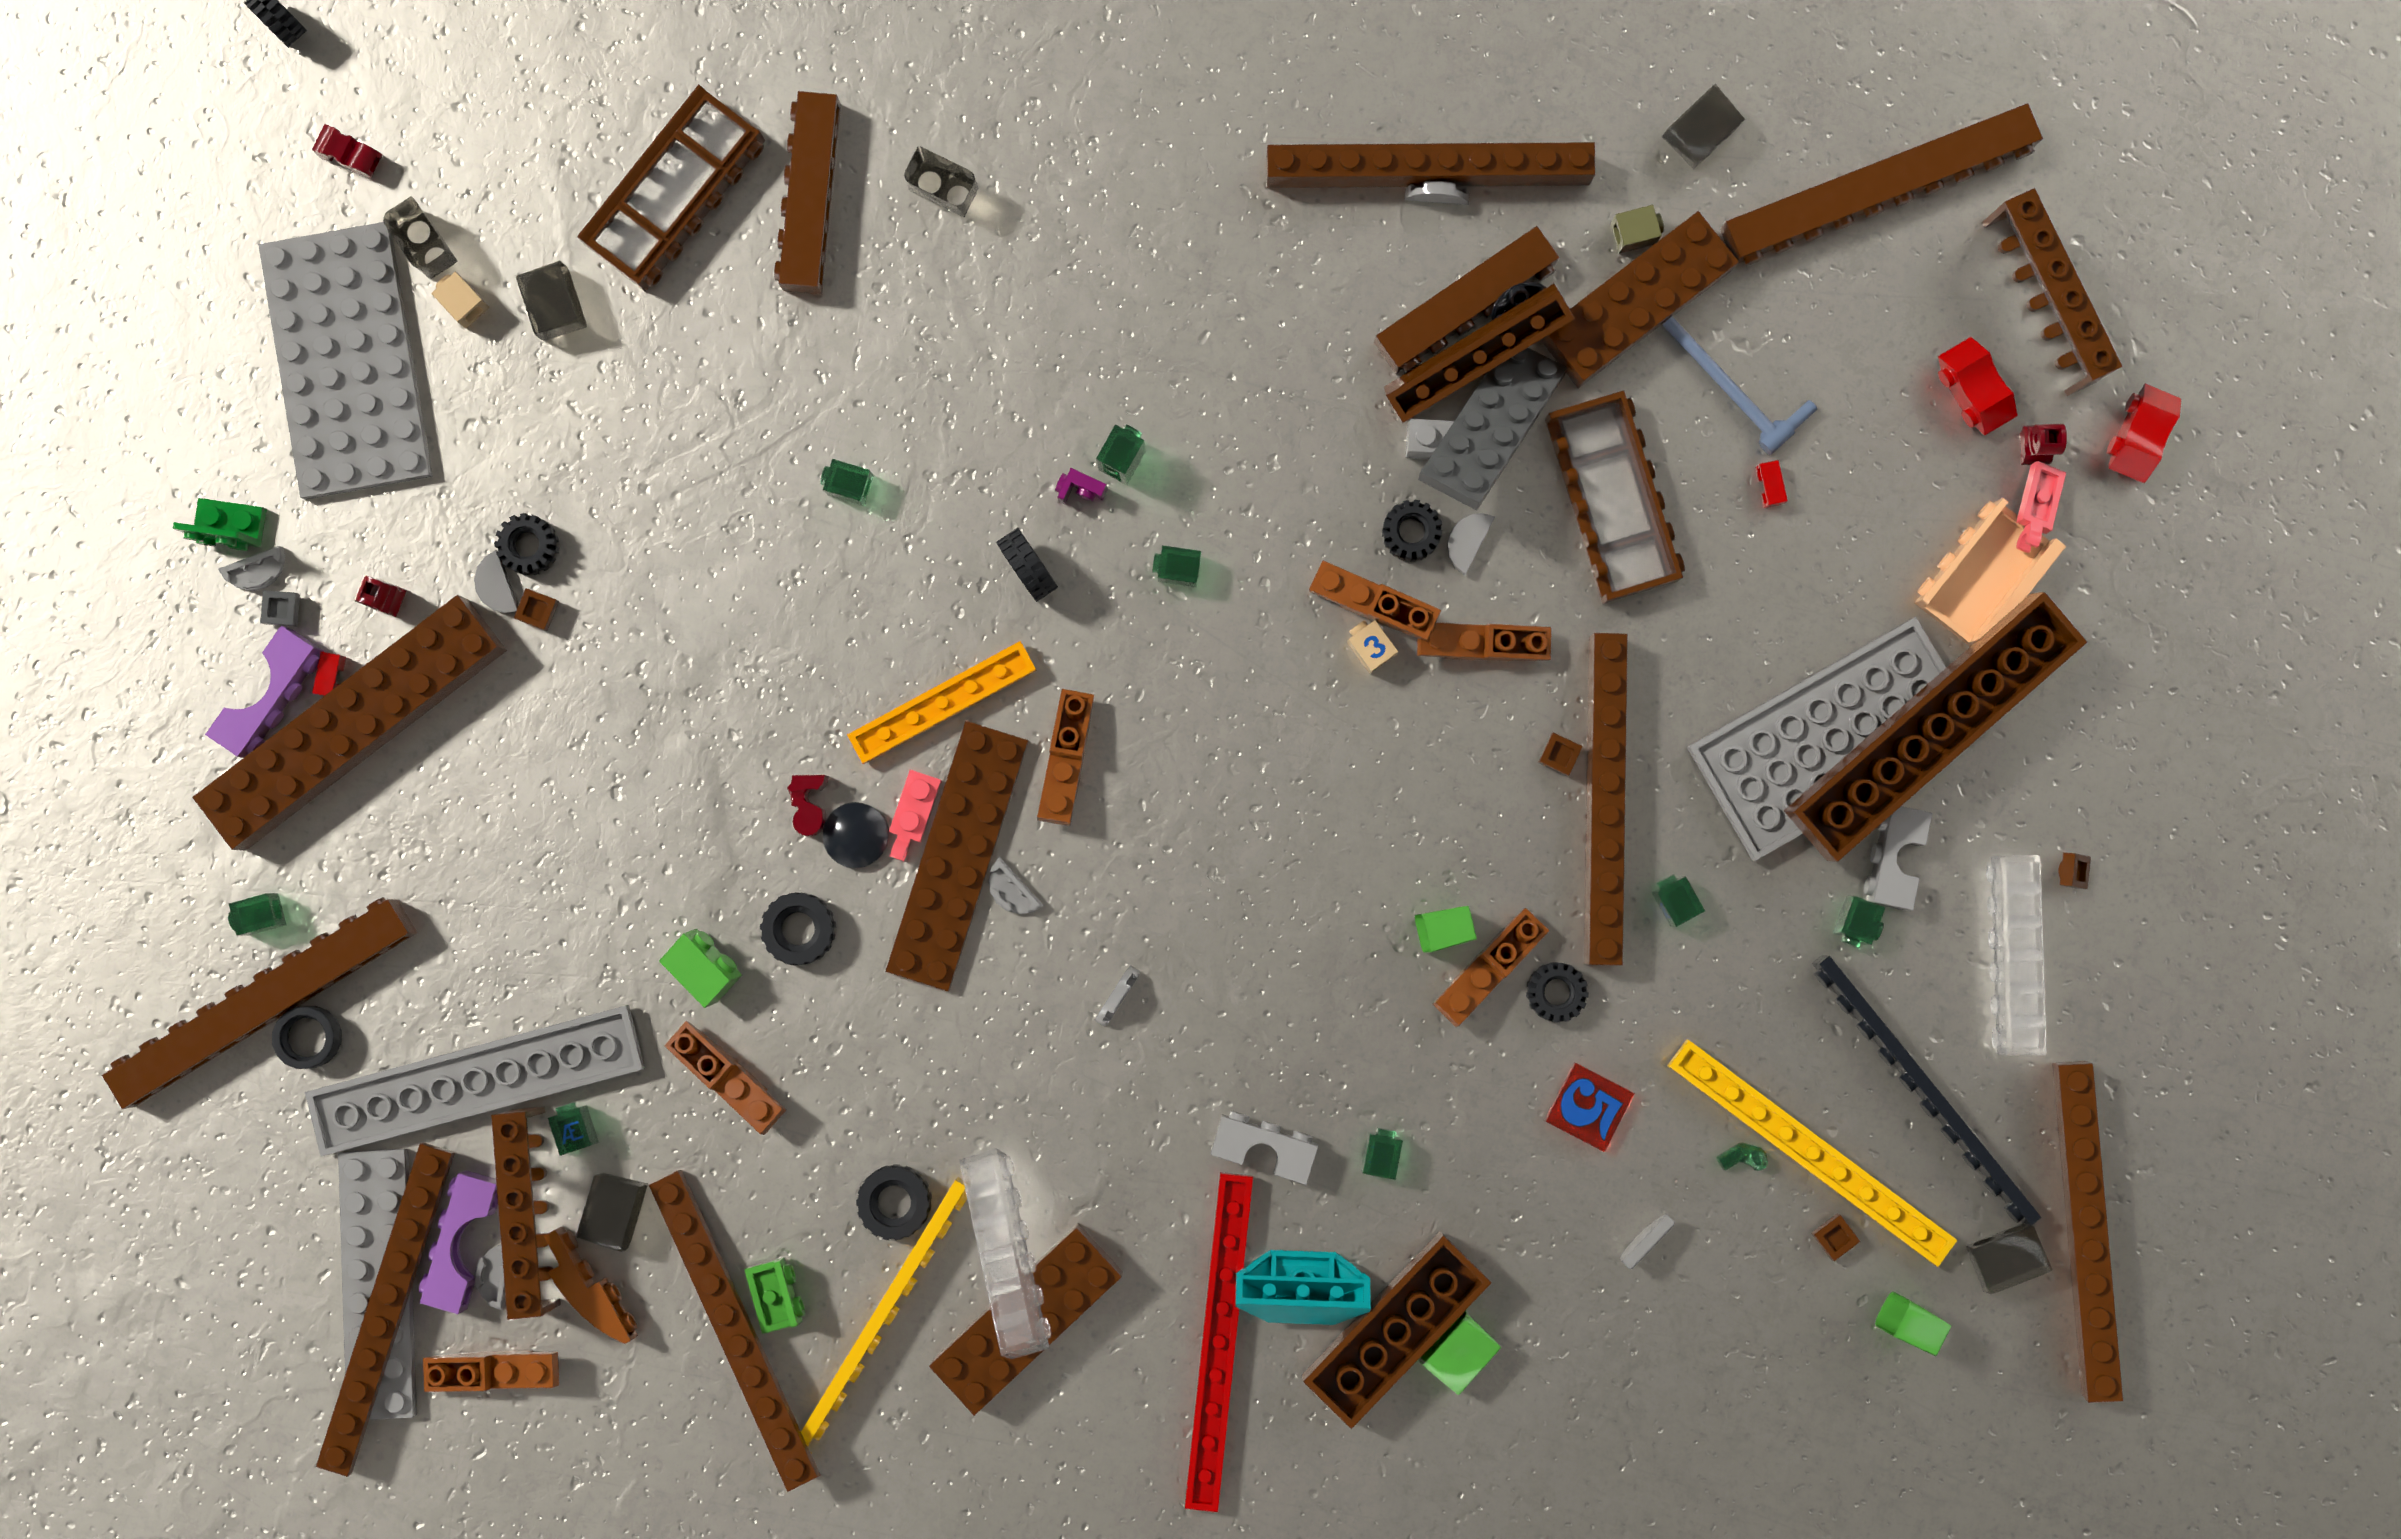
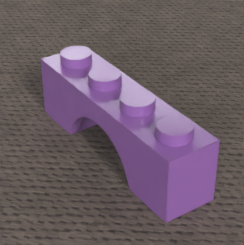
M280 626L262 652L269 664L271 674L270 684L265 695L256 704L248 708L230 709L224 707L205 735L235 756L241 758L247 756L265 742L263 738L270 728L273 729L280 723L284 715L283 709L289 701L292 702L298 697L302 690V682L308 674L310 675L315 672L318 667L320 653L324 652V650L293 629Z
M471 1171L458 1173L457 1177L454 1176L449 1184L447 1195L451 1197L448 1208L444 1209L438 1221V1228L441 1229L438 1241H434L431 1246L428 1260L432 1261L429 1273L424 1274L419 1286V1293H422L420 1304L455 1314L468 1309L475 1285V1276L465 1267L460 1256L461 1236L465 1228L474 1219L495 1214L498 1207L496 1178Z

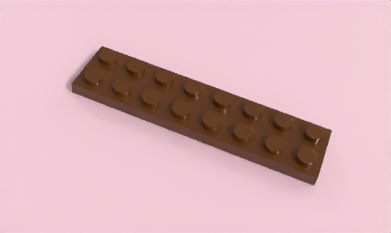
M965 721L885 972L950 991L1029 740Z

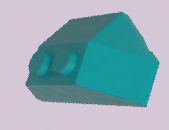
M1269 1250L1245 1269H1241L1236 1273L1235 1307L1268 1323L1336 1325L1370 1312V1277L1365 1273H1361L1353 1264L1336 1252Z

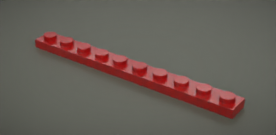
M1220 1172L1185 1509L1218 1512L1239 1317V1308L1235 1307L1236 1273L1244 1269L1253 1176Z

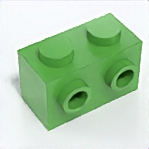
M694 929L683 933L659 962L706 1008L718 1003L739 980L742 974L736 969L737 965L734 960L722 954L713 945L714 941L707 933Z

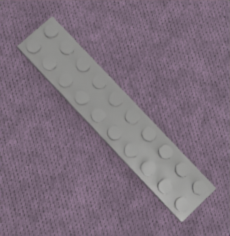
M629 1005L314 1089L305 1092L320 1156H325L645 1069L630 1008Z

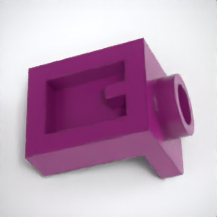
M1070 468L1068 475L1062 473L1055 488V491L1059 493L1057 496L1058 501L1064 504L1073 487L1077 488V495L1092 502L1095 497L1103 500L1108 490L1107 484L1073 468Z

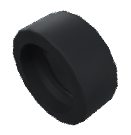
M318 1006L296 1007L285 1012L276 1021L272 1031V1046L277 1057L285 1065L295 1069L317 1068L328 1063L337 1054L342 1042V1030L337 1019L328 1010ZM302 1018L317 1020L325 1031L323 1049L311 1057L297 1055L289 1044L291 1026Z

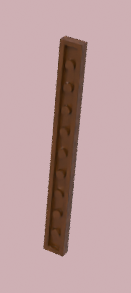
M427 1143L419 1144L316 1464L317 1468L346 1477L350 1476L353 1472L455 1152Z
M678 1170L650 1184L651 1192L787 1492L819 1477L820 1472L683 1171Z

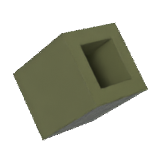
M1654 205L1615 214L1611 221L1619 254L1654 245L1661 238V233L1664 232L1662 216L1660 213H1655Z

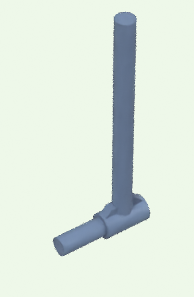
M1673 316L1663 324L1666 330L1762 431L1759 445L1767 454L1772 455L1795 434V429L1817 410L1816 405L1808 400L1786 421L1775 420L1772 423Z

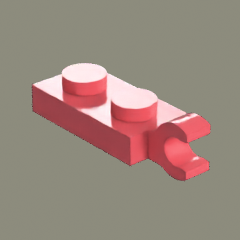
M2039 461L2031 464L2016 523L2024 525L2025 528L2018 538L2016 549L2029 553L2031 546L2039 547L2042 533L2047 534L2052 531L2066 472Z
M913 770L909 771L889 829L890 833L898 835L892 847L890 857L905 861L911 840L922 842L942 780Z

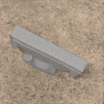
M1425 181L1423 187L1410 184L1405 189L1404 200L1469 205V191L1467 188H1462V190L1456 189L1455 183Z
M1484 513L1471 514L1461 519L1451 530L1447 542L1448 554L1454 568L1464 576L1495 516Z
M278 546L218 568L224 580L236 588L248 591L261 590L273 584L282 573L285 562L284 549Z
M495 550L485 556L477 566L474 577L476 593L482 603L492 610L513 614L516 613L518 604L502 563L503 561L496 554L499 551Z
M999 857L991 867L989 876L990 893L996 903L1006 911L1017 914L1031 913L1044 906Z
M1131 965L1128 967L1097 1015L1096 1022L1103 1026L1108 1025L1139 977V970Z
M1667 1214L1652 1222L1627 1246L1620 1260L1628 1269H1633L1671 1230L1675 1222Z
M500 1244L488 1250L481 1257L474 1274L475 1287L488 1302L487 1304L499 1310H504L506 1308L502 1246Z

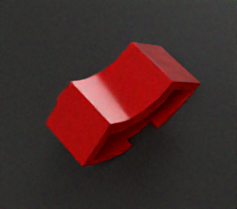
M1969 337L1938 356L1941 370L1938 371L1939 379L1946 388L1950 389L1955 400L1963 410L1961 412L1963 420L1970 428L1975 426L1985 436L2018 416L2014 392L2000 377L1990 352L1975 339Z
M2146 383L2138 394L2133 393L2128 399L2125 406V411L2128 413L2118 436L2115 435L2112 438L2106 451L2107 454L2111 455L2109 469L2144 484L2162 460L2166 442L2173 427L2180 418L2181 398Z

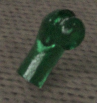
M1738 1143L1716 1157L1724 1171L1739 1162L1750 1165L1756 1171H1761L1768 1165L1766 1152L1760 1147L1747 1143Z

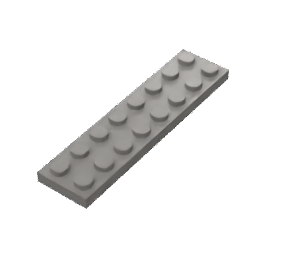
M408 1149L338 1153L345 1374L408 1182ZM413 1285L369 1420L413 1418L417 1415Z

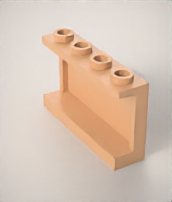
M2004 498L1994 503L1989 501L1984 505L1977 515L1980 521L1974 528L1969 526L1957 540L1961 545L1954 553L1948 552L1937 565L1941 570L1935 578H1927L1917 591L1920 597L1916 600L1915 604L1968 646H1972L2028 596L2066 547L2057 538L2049 541L2042 535L2039 547L2031 546L2029 553L2016 549L2018 538L2025 526L2016 523L2018 515L2006 507L2008 501Z

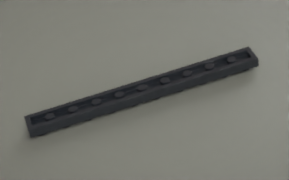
M1822 955L1812 964L1817 969L1814 975L1825 988L1831 987L1838 995L1835 1001L1846 1014L1852 1013L1859 1021L1856 1026L1861 1034L1868 1040L1873 1038L1880 1047L1877 1051L1879 1056L1887 1065L1892 1066L1894 1064L1901 1073L1898 1078L1904 1087L1910 1092L1915 1090L1922 1099L1919 1104L1926 1114L1932 1119L1936 1116L1943 1125L1940 1129L1943 1135L1953 1145L1958 1143L1965 1152L1961 1155L1964 1161L1974 1171L1979 1169L1986 1178L1983 1180L1985 1187L1995 1197L2000 1195L2007 1205L2004 1207V1210L2016 1223L2021 1221L2030 1226L2042 1218L1834 960L1827 955Z

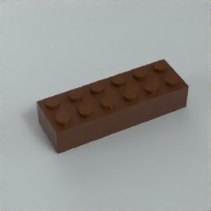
M1697 211L1570 308L1575 319L1540 341L1558 363L1567 367L1566 374L1579 389L1660 327L1670 317L1677 314L1735 268L1739 261L1702 214Z
M1078 1223L932 1360L929 1367L975 1416L1122 1277L1123 1271Z
M1439 1231L1371 1302L1370 1312L1358 1316L1302 1374L1303 1382L1352 1429L1486 1290L1491 1281Z

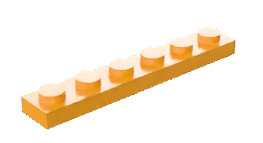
M1019 641L847 734L862 764H865L1037 670L1022 642Z

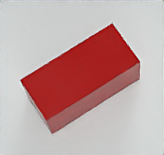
M1779 460L1757 465L1755 468L1758 481H1763L1765 493L1761 494L1764 508L1785 504L1788 500Z
M326 652L320 653L313 694L325 696L340 685L336 683L338 670L344 671L345 656Z

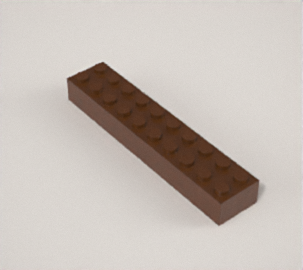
M2045 592L2030 594L1790 804L1784 812L1826 861L1838 862L2081 649L2087 641Z
M456 595L192 798L231 850L246 851L504 654L507 649L471 602L462 596Z

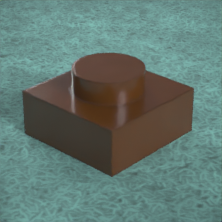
M525 588L514 619L548 631L559 601Z
M1552 732L1538 763L1568 777L1583 746Z
M2063 852V859L2058 869L2060 885L2075 889H2088L2091 857Z
M1838 1213L1811 1233L1832 1261H1836L1861 1242Z

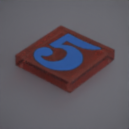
M1574 1062L1544 1121L1605 1152L1635 1093Z

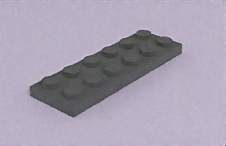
M1526 348L1488 371L1421 470L1418 480L1477 511L1562 381L1567 367L1530 348Z

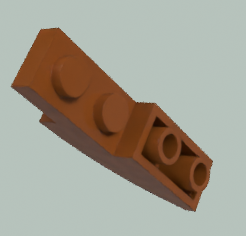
M1324 560L1309 588L1311 593L1334 602L1345 610L1371 621L1376 620L1379 624L1428 641L1441 613V609L1386 585H1378Z
M1436 623L1428 641L1418 638L1417 656L1461 660L1547 661L1551 660V627Z
M1066 689L1061 690L1037 821L1070 826L1081 776L1094 694Z
M1524 908L1451 982L1452 984L1438 997L1433 1005L1455 1027L1460 1026L1501 980L1506 978L1539 943L1549 930L1527 908Z
M685 1021L664 1045L702 1083L721 1096L759 1134L765 1135L786 1111L767 1092L768 1089L690 1022Z
M564 1226L544 1235L559 1264L558 1267L550 1270L548 1273L569 1304L595 1328L621 1343L626 1344L638 1335L635 1331L637 1323L630 1312L625 1313L619 1301L622 1297L619 1289L613 1282L609 1283L607 1278L597 1283L593 1282L594 1272L588 1261L580 1258L576 1250L578 1242L570 1230L566 1231Z
M512 1350L423 1358L424 1392L487 1391L499 1388H554L559 1386L558 1352Z

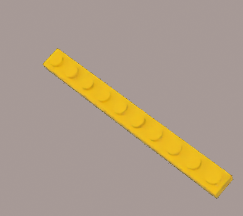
M1686 1039L1667 1065L1934 1266L1939 1267L1957 1242L1954 1237L1690 1040Z
M957 1177L803 1427L801 1433L807 1446L810 1445L813 1438L818 1441L822 1438L830 1424L825 1421L831 1409L835 1412L839 1410L847 1397V1394L842 1392L848 1381L855 1383L865 1367L860 1363L865 1353L868 1352L871 1355L874 1353L883 1338L878 1335L884 1323L890 1326L898 1314L900 1308L895 1306L901 1295L908 1297L918 1281L913 1277L919 1266L925 1269L934 1255L935 1251L930 1249L936 1237L943 1240L953 1224L948 1220L952 1211L955 1208L960 1212L969 1198L970 1194L965 1191L969 1183L960 1177Z

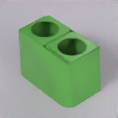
M1469 906L1415 915L1417 932L1424 953L1438 951L1477 939Z
M1894 1291L1886 1298L1875 1321V1326L1934 1356H1937L1951 1328V1325Z
M1464 1311L1420 1357L1425 1363L1420 1360L1419 1362L1457 1395H1460L1501 1347Z

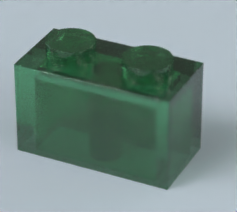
M1115 424L1096 458L1098 470L1128 485L1146 452L1145 441L1140 438L1142 433L1127 424L1123 428Z

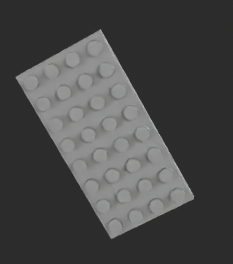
M384 221L258 244L300 498L307 500L433 477L390 224Z
M1916 617L1687 747L1752 861L1760 859L1802 835L1803 833L1787 816L1784 810L1946 668Z

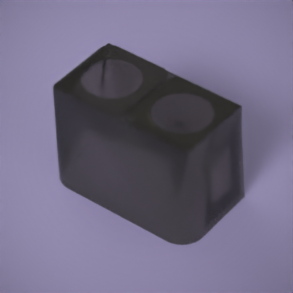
M1714 84L1665 131L1662 138L1695 169L1742 124L1745 118L1720 88Z
M921 146L920 152L919 147H917L904 173L909 191L965 217L979 189L973 172ZM929 171L935 172L941 179L939 190L932 194L919 188L918 185L920 176ZM963 186L969 191L962 204L954 205L948 202L947 194L952 187Z
M412 196L385 213L383 217L385 226L411 265L426 277L432 279L458 262L425 211ZM422 221L429 226L430 235L425 242L414 243L409 239L407 231L413 222ZM438 247L444 250L439 257L426 265L425 255L430 249Z
M559 260L516 276L534 335L539 339L546 341L587 327L571 274L562 261Z
M606 1173L595 1175L576 1237L620 1252L627 1250L634 1234L647 1190L646 1184L648 1183Z
M2025 1223L1966 1246L1983 1292L1988 1294L2003 1291L2053 1270L2035 1227Z

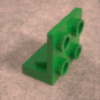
M198 498L194 525L174 522L173 529L182 532L184 539L195 541L197 544L215 547L217 543L226 545L230 549L248 551L249 546L261 547L267 509L259 506Z

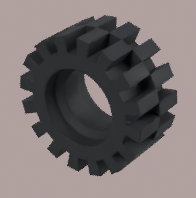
M246 0L244 2L260 21L288 48L307 31L278 0Z
M1406 500L1402 504L1395 505L1389 511L1383 523L1382 537H1384L1385 547L1390 549V553L1393 556L1397 555L1403 561L1408 559L1410 562H1415L1417 559L1422 560L1436 549L1442 537L1441 519L1439 520L1437 511H1433L1430 508L1431 505L1428 503L1422 504L1420 500H1414V502ZM1407 519L1419 520L1425 529L1424 537L1416 543L1406 542L1399 532L1403 521Z
M526 513L520 514V517L515 515L509 517L511 521L508 523L504 521L501 524L504 527L502 531L497 530L495 536L499 537V539L494 541V546L498 548L499 552H496L498 558L502 559V563L506 567L523 575H529V573L537 575L540 574V570H548L550 562L554 564L556 561L554 554L559 553L560 548L556 546L559 538L554 534L556 531L552 526L538 516L532 514L530 516ZM526 532L534 533L539 540L538 550L531 556H520L515 547L517 538Z
M1552 962L1538 967L1539 969L1531 974L1532 977L1526 986L1528 987L1526 997L1529 999L1531 1009L1539 1017L1552 1022H1566L1573 1017H1577L1581 1009H1584L1587 1004L1585 1003L1586 997H1589V992H1587L1586 988L1588 984L1583 979V974L1577 971L1575 967L1565 963ZM1554 979H1561L1566 982L1570 990L1569 998L1561 1005H1553L1545 997V987Z

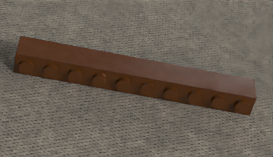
M2027 103L1730 219L1723 224L1720 232L1726 246L1739 263L1745 262L1746 266L1762 260L1764 258L1763 254L1775 250L1776 254L1782 253L1794 247L1793 242L1803 238H1805L1806 242L1815 240L1825 234L1823 230L1835 226L1836 230L1843 229L1855 222L1854 218L1865 214L1866 219L1874 217L1885 211L1884 206L1895 203L1896 207L1902 206L1914 200L1915 194L1925 191L1926 195L1935 193L1945 187L1944 183L1955 179L1956 183H1960L1973 177L1976 170L1985 167L1986 172L2002 166L2005 164L2004 159L2015 156L2016 160L2029 156L2035 152L2034 147L2043 137Z
M1595 142L1267 145V188L1408 187L1410 184L1423 187L1425 181L1455 183L1456 186L1590 185L1595 176Z
M1594 633L1589 637L1584 964L1623 965L1628 634Z
M384 897L377 899L366 907L368 912L360 917L352 915L338 924L339 930L330 935L328 932H325L310 941L311 947L303 952L295 950L281 959L282 965L273 970L271 967H268L253 976L254 982L246 987L238 985L224 994L226 999L217 1005L211 1002L196 1011L198 1016L191 1021H179L167 1029L169 1034L160 1040L154 1037L139 1046L140 1052L134 1056L125 1055L110 1064L112 1069L104 1073L102 1077L121 1109L138 1106L273 1023L285 1012L299 1007L416 935L418 932L400 902L396 899L386 900Z
M2088 1061L2052 1063L2081 1393L2088 1403L2123 1401L2093 1063Z

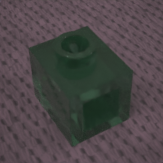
M1846 896L1833 933L1842 936L1840 942L1860 949L1861 944L1872 945L1873 940L1877 941L1883 931L1884 923L1880 921L1885 907L1856 896Z

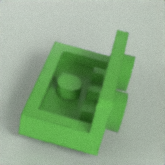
M785 1257L745 1269L762 1334L789 1326L791 1328L798 1326L802 1322L801 1316L805 1315V1308L802 1298L800 1296L796 1297L792 1284L796 1283V1275L792 1264H787Z

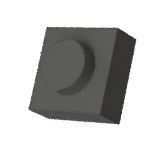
M263 590L260 623L297 627L300 594Z

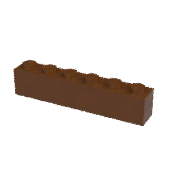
M798 91L797 102L792 101L790 116L791 121H794L795 124L794 133H789L787 150L788 153L792 154L791 163L786 165L784 170V184L788 185L787 197H782L781 216L785 217L784 229H779L778 248L782 249L781 261H776L774 269L775 281H779L778 284L783 291L822 295L841 103L837 94Z
M1536 226L1377 334L1374 344L1395 374L1403 369L1407 373L1422 363L1420 358L1429 351L1434 355L1444 349L1449 344L1447 339L1458 333L1459 336H1462L1476 326L1473 321L1482 315L1486 318L1492 316V310L1497 299L1507 289L1519 283L1532 282L1536 278L1541 282L1556 271L1554 266L1560 257L1538 226Z
M1553 283L1384 386L1385 394L1402 423L1571 322L1575 317Z

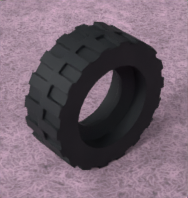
M1018 527L996 542L1036 602L1058 588L1050 573Z
M794 892L782 895L776 901L771 902L768 910L762 916L763 922L760 924V930H762L761 940L766 945L765 949L776 960L782 961L785 964L805 965L813 963L832 947L831 943L835 940L836 921L833 919L834 915L823 900L818 899L817 896L812 894ZM797 912L808 915L815 927L813 937L803 945L789 943L782 933L784 920L789 915Z
M900 1164L884 1166L874 1171L864 1180L858 1191L859 1195L856 1200V1206H858L859 1210L857 1212L858 1216L863 1221L862 1225L866 1229L868 1228L872 1232L871 1234L876 1237H883L884 1240H901L904 1237L913 1235L926 1222L931 1211L932 1194L929 1192L927 1181L923 1180L922 1175L918 1171L915 1172L911 1167L900 1166ZM889 1186H900L910 1196V1209L901 1218H888L879 1209V1195Z

